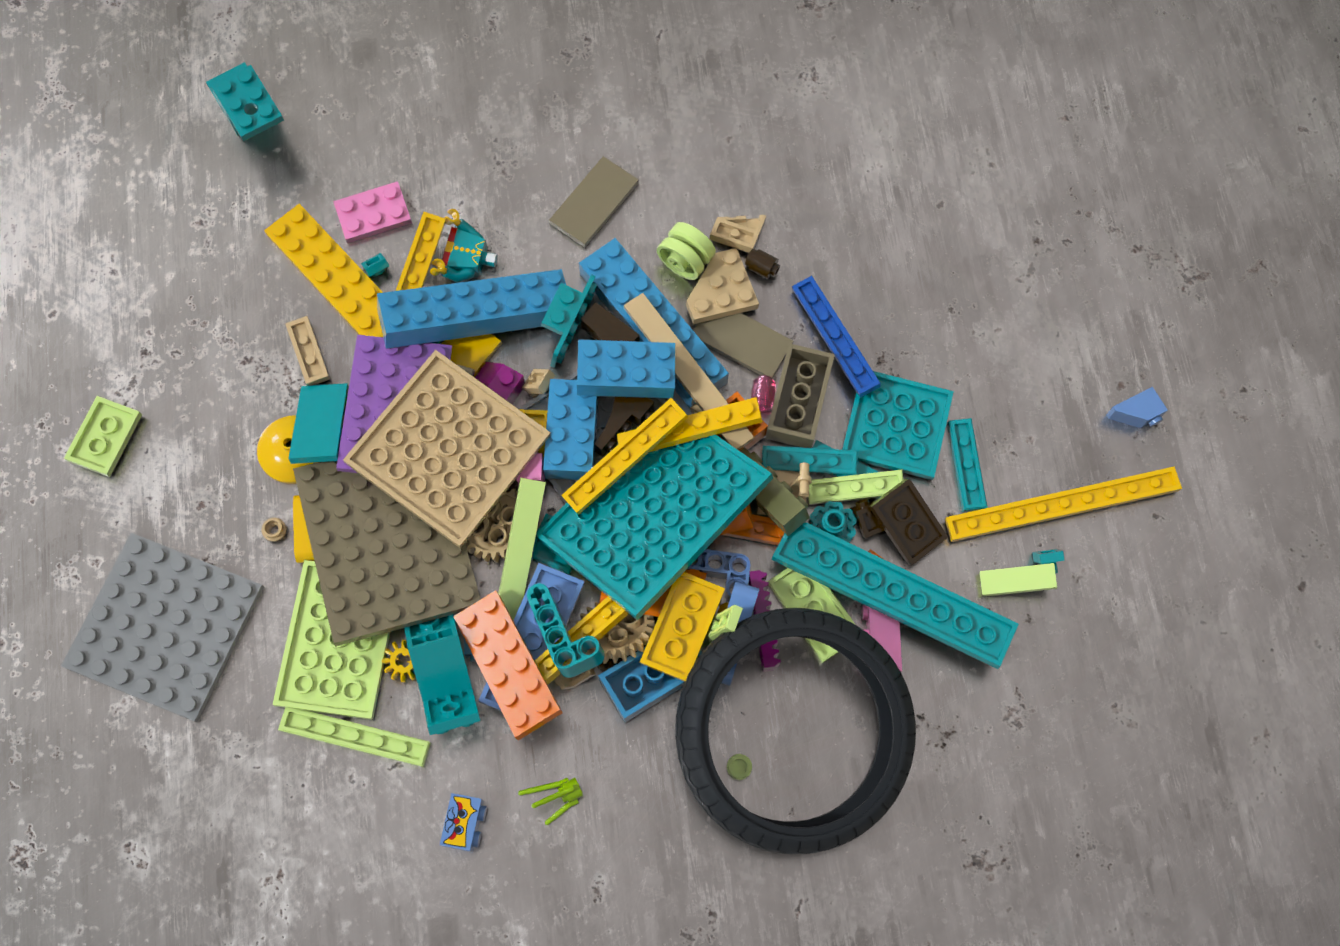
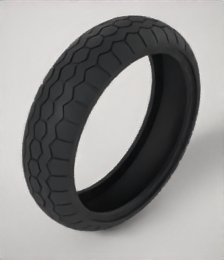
M783 608L762 612L738 622L735 632L721 633L703 651L689 672L680 694L676 713L675 738L678 759L689 789L703 810L716 824L737 839L763 850L782 854H810L830 850L856 839L873 827L891 808L905 785L912 765L916 743V721L910 692L902 673L888 652L871 635L850 621L831 613L806 608ZM784 637H802L819 641L832 647L849 659L862 674L872 692L879 720V738L875 758L860 787L849 799L832 811L801 821L772 820L758 816L744 808L730 794L721 781L714 766L709 745L710 712L715 695L725 676L750 651L765 643Z

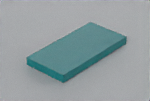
M348 383L301 386L288 458L291 464L338 460L349 390Z

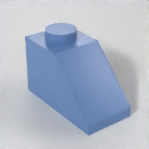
M1151 387L1113 406L1106 416L1108 419L1138 428L1148 424L1150 427H1153L1163 421L1162 416L1168 409L1154 388Z

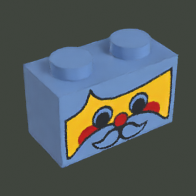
M451 793L440 841L441 846L473 852L474 847L479 846L481 832L478 831L480 821L484 822L487 812V806H484L482 799Z

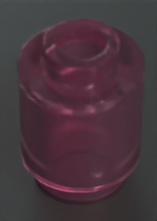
M766 375L758 376V378L753 380L751 398L757 397L760 412L770 411L771 406L774 405L776 382Z

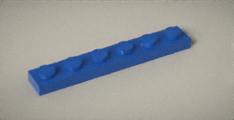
M810 276L793 285L792 290L832 354H835V359L859 397L861 398L880 388V381L814 278Z

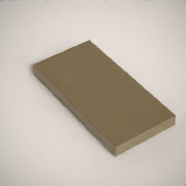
M603 156L549 219V224L585 248L639 184V179Z
M742 313L698 323L693 330L708 348L770 381L786 357L789 343L793 344L794 342Z

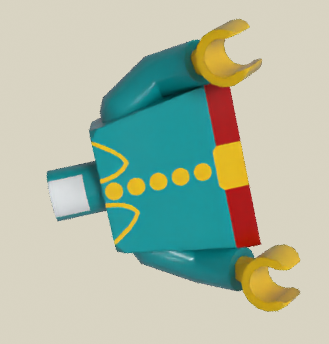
M449 209L447 213L452 215L453 220L446 216L444 217L446 219L445 224H454L455 227H451L442 260L436 258L431 262V265H435L437 268H432L430 273L433 276L441 273L443 277L460 283L473 277H479L483 265L496 267L498 254L487 252L488 248L484 237L465 220L459 219V213L456 209Z

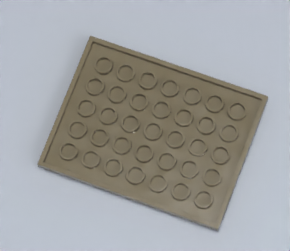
M337 461L317 462L293 468L335 647L460 613L481 600L465 543L459 548L359 473L337 471Z

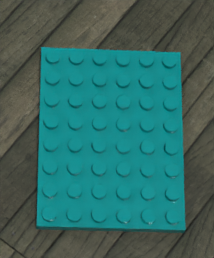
M708 436L649 452L579 515L567 502L536 533V537L625 611L639 620L773 480V475L719 436Z

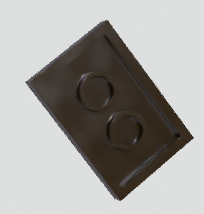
M905 478L869 505V508L908 565L912 566L948 538V535L910 478Z

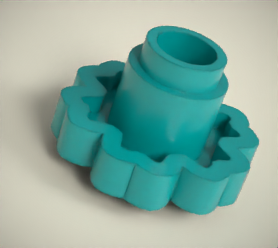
M828 501L824 507H815L814 511L810 514L809 522L811 525L850 543L856 535L854 526L857 519L851 509H843L841 502Z

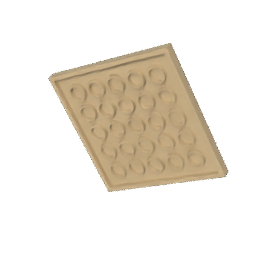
M435 350L346 455L343 461L461 548L543 446L551 432Z

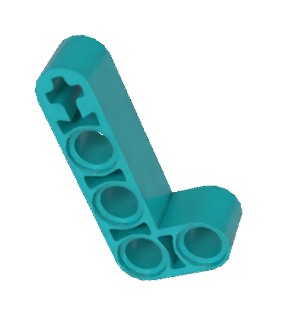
M540 583L532 585L527 591V599L551 658L564 677L571 678L600 665L604 660L605 653L598 640L593 636H585L572 642L555 599L549 589ZM540 598H543L545 605L541 606ZM549 617H554L552 621L545 623ZM563 638L560 643L554 644L556 639ZM596 648L594 653L586 655L589 649ZM572 659L569 665L563 666L564 661Z

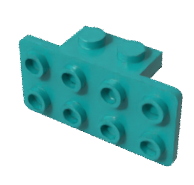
M592 274L583 293L561 283L541 323L542 327L562 335L551 360L550 366L555 368L557 363H562L568 345L571 344L576 334L578 324L581 323V318L585 315V310L590 305L595 294L597 284L594 283L596 276Z

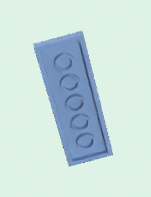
M538 563L528 589L537 583L544 584L555 599L563 621L567 626L585 581ZM526 591L514 622L534 660H536L548 648L527 599ZM540 598L541 606L545 605L543 598ZM549 617L545 623L552 621L554 617ZM486 682L479 702L501 711Z

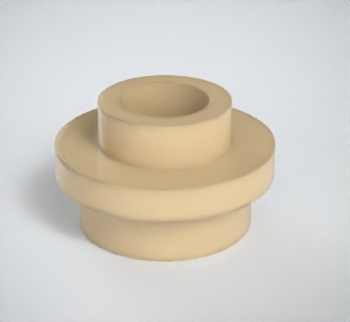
M270 518L262 525V535L268 541H279L286 534V525L279 518ZM278 527L277 533L272 534L271 529Z

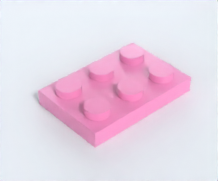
M398 181L333 201L347 244L412 223Z

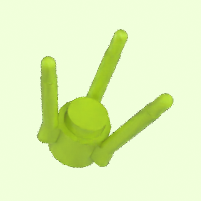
M565 778L557 782L520 790L518 795L557 788V793L532 804V808H536L560 797L563 803L568 801L545 821V824L549 825L570 807L579 803L578 798L582 797L583 794L576 778L570 780Z

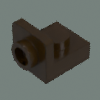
M868 498L857 501L855 503L856 506L850 508L856 516L864 538L884 531L869 508V505L875 501Z

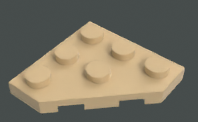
M737 248L715 253L688 297L686 307L693 324L758 309L759 302Z

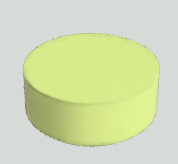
M736 754L728 760L727 773L732 779L740 781L750 775L752 763L747 756Z

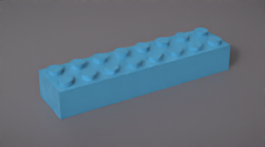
M616 238L579 262L580 276L586 283L591 274L596 276L594 283L597 284L595 294L615 317L640 335V342L649 341L625 311L624 305L643 293L717 390L728 384L729 373ZM675 376V391L689 408L692 407L696 402Z
M559 269L377 293V311L386 349L542 327L541 323L560 284L566 285L563 271Z

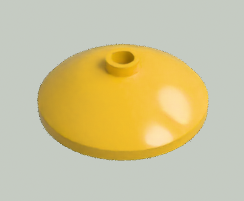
M296 415L286 416L271 423L262 433L257 445V457L260 466L268 476L281 483L295 484L296 479L293 468L313 464H291L288 459L290 447H286V443L292 441Z

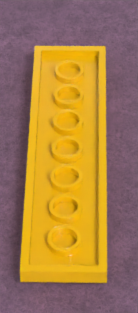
M300 203L264 230L269 239L358 335L380 336L382 329L377 311V293L383 292Z

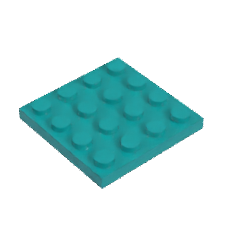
M873 371L880 381L881 387L861 398L856 392L842 450H857L858 461L891 470H902V473L933 480L954 391Z

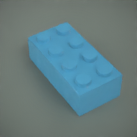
M578 340L577 395L673 398L675 390V343Z
M550 379L546 429L551 434L545 441L543 466L545 479L579 480L594 467V443L596 442L599 396L577 395V380Z
M700 649V652H699V654H698V656H697V659H698L699 656L702 654L701 649ZM640 651L636 652L635 658L629 656L626 662L621 661L598 675L599 681L625 723L683 688L685 683L640 664L644 653Z

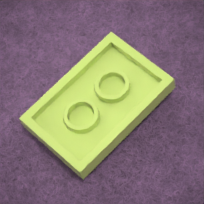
M96 396L64 459L70 463L110 477L142 414L132 408Z

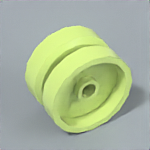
M677 222L669 231L668 238L663 239L657 247V254L660 260L674 273L688 280L697 279L704 270V265L711 261L716 252L713 243L706 235L684 222Z

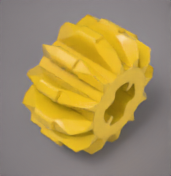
M402 640L401 648H399L396 642H393L392 646L395 651L385 650V653L391 656L390 659H382V663L391 664L384 669L385 673L394 670L391 679H397L400 674V680L403 683L406 682V674L409 675L411 680H415L416 677L412 672L414 669L411 658L410 661H407L409 663L407 667L403 665L398 666V661H401L398 658L401 655L410 657L407 641Z

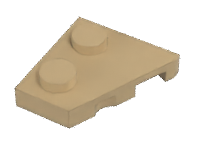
M759 215V218L746 219V216H736L734 218L717 217L709 240L750 253L759 238L766 215Z

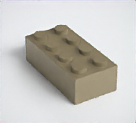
M789 343L767 428L766 439L802 448H812L835 354Z

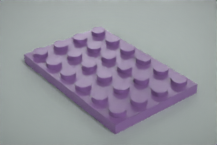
M357 335L337 460V471L358 473L345 464L343 459L435 350L451 360L452 345L423 343L386 349L383 337Z

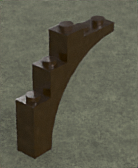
M596 302L581 318L582 329L594 340L640 342V335ZM615 396L612 413L606 427L594 443L595 452L603 457L606 452L612 451L618 443L617 434L630 431L633 426L632 422L639 427L654 413V401L647 397Z

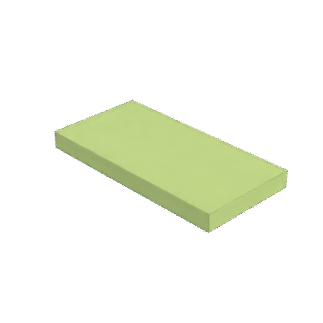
M789 568L767 581L769 583L768 587L783 608L820 610L855 624L831 589ZM805 638L821 663L839 653L826 644Z

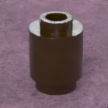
M752 249L745 261V265L749 267V270L766 279H769L771 276L775 277L780 269L779 259L760 249Z

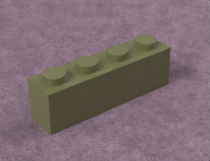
M745 447L740 450V452L765 468L761 464L763 461L754 451L750 453ZM768 466L765 469L772 473L773 480L752 501L789 536L810 518L807 512L808 505L800 496L796 498L792 494L793 490L785 481L780 482L775 471Z

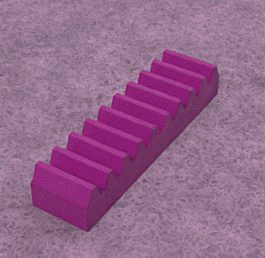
M760 570L749 571V585L759 588L753 614L756 615L770 611L772 602L768 601L770 592L767 591L769 583L765 582L767 573ZM773 640L759 646L762 672L774 671V669L780 666L781 660L776 659L779 655V650L774 649L777 646L778 640Z

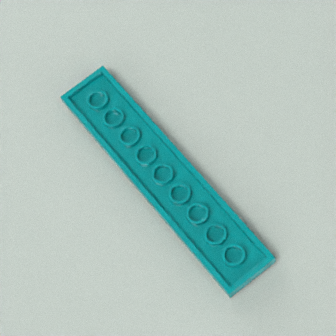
M804 522L789 536L784 533L772 556L773 561L996 669L1000 668L1019 625L1000 614L807 522Z

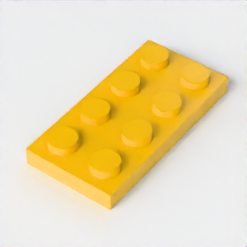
M684 572L671 586L640 664L685 682L695 664L725 588Z

